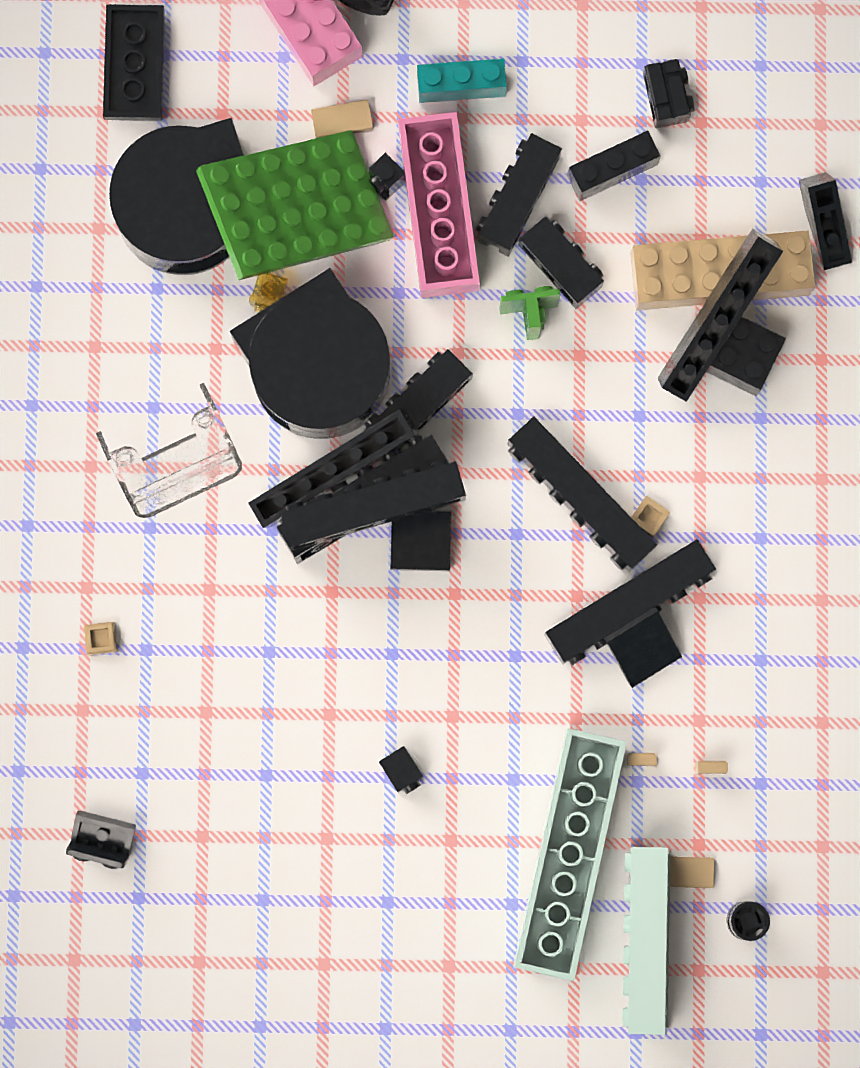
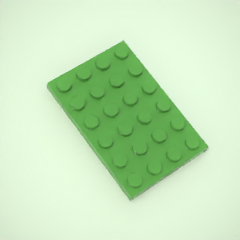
M352 130L202 165L196 170L238 280L387 242L394 237L377 192L369 182L371 177Z

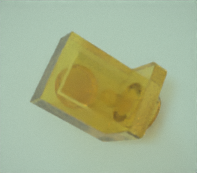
M271 273L258 275L253 293L249 297V304L254 307L253 310L259 313L284 297L288 278Z

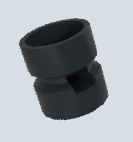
M743 901L736 903L730 908L727 913L726 924L731 935L737 939L755 941L765 936L769 930L770 916L766 908L761 904L753 901Z

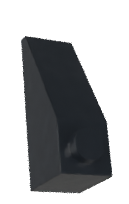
M827 172L798 180L804 210L823 270L852 263L836 179Z

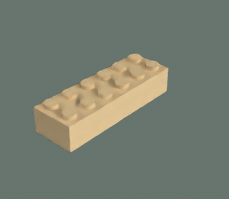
M809 230L763 234L777 242L782 248L783 253L752 301L810 296L815 289ZM747 236L633 245L630 259L636 311L704 305Z

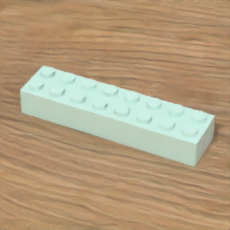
M567 728L565 731L514 959V968L570 981L575 980L626 749V741Z

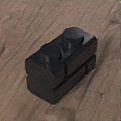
M679 59L644 66L642 74L654 127L662 128L687 123L691 117V112L695 111L692 95H687L685 85L688 84L686 68H680Z

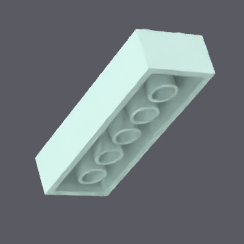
M631 847V853H625V872H631L630 884H625L624 901L630 903V915H624V933H629V945L624 946L623 964H629V976L623 977V995L628 996V1007L622 1010V1027H628V1034L666 1035L668 1033L670 848Z

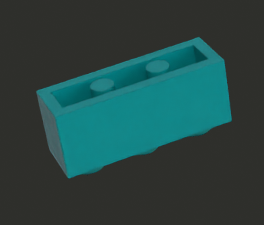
M505 59L417 65L419 103L506 97Z

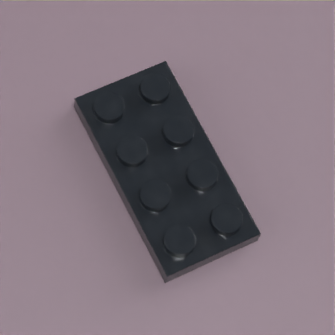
M106 4L103 86L104 120L162 121L164 5Z

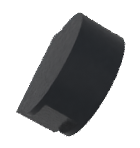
M232 117L198 128L176 125L153 130L134 141L119 158L113 170L109 186L111 212L126 246L140 261L149 267L167 274L194 275L209 271L230 258L196 170L202 165L244 156Z
M328 268L229 331L234 345L249 366L255 392L262 407L277 424L296 435L313 439H329L351 433L364 425L377 412L386 396L390 381V354L385 333L374 315L361 303L349 297L331 268Z

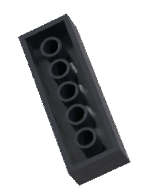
M432 434L426 438L424 435H420L408 443L409 448L399 453L398 450H395L382 459L384 463L376 468L370 465L356 474L358 478L349 484L345 480L331 489L332 496L345 494L344 489L359 484L362 488L374 485L373 481L381 477L390 476L391 480L403 477L402 472L419 467L420 471L432 468V463L446 459ZM315 499L310 500L305 505L314 503ZM282 518L279 520L281 524L276 527L279 536L297 565L345 537H338L292 551Z

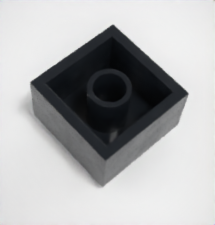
M742 316L706 372L757 397L786 338Z

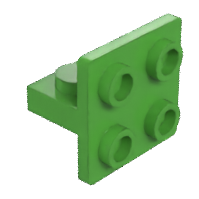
M542 286L535 288V292L523 293V290L507 291L505 293L506 296H501L499 313L502 315L523 312L526 339H538L540 330H544V323H546L544 309L558 307L561 296L560 289L553 290L552 286Z

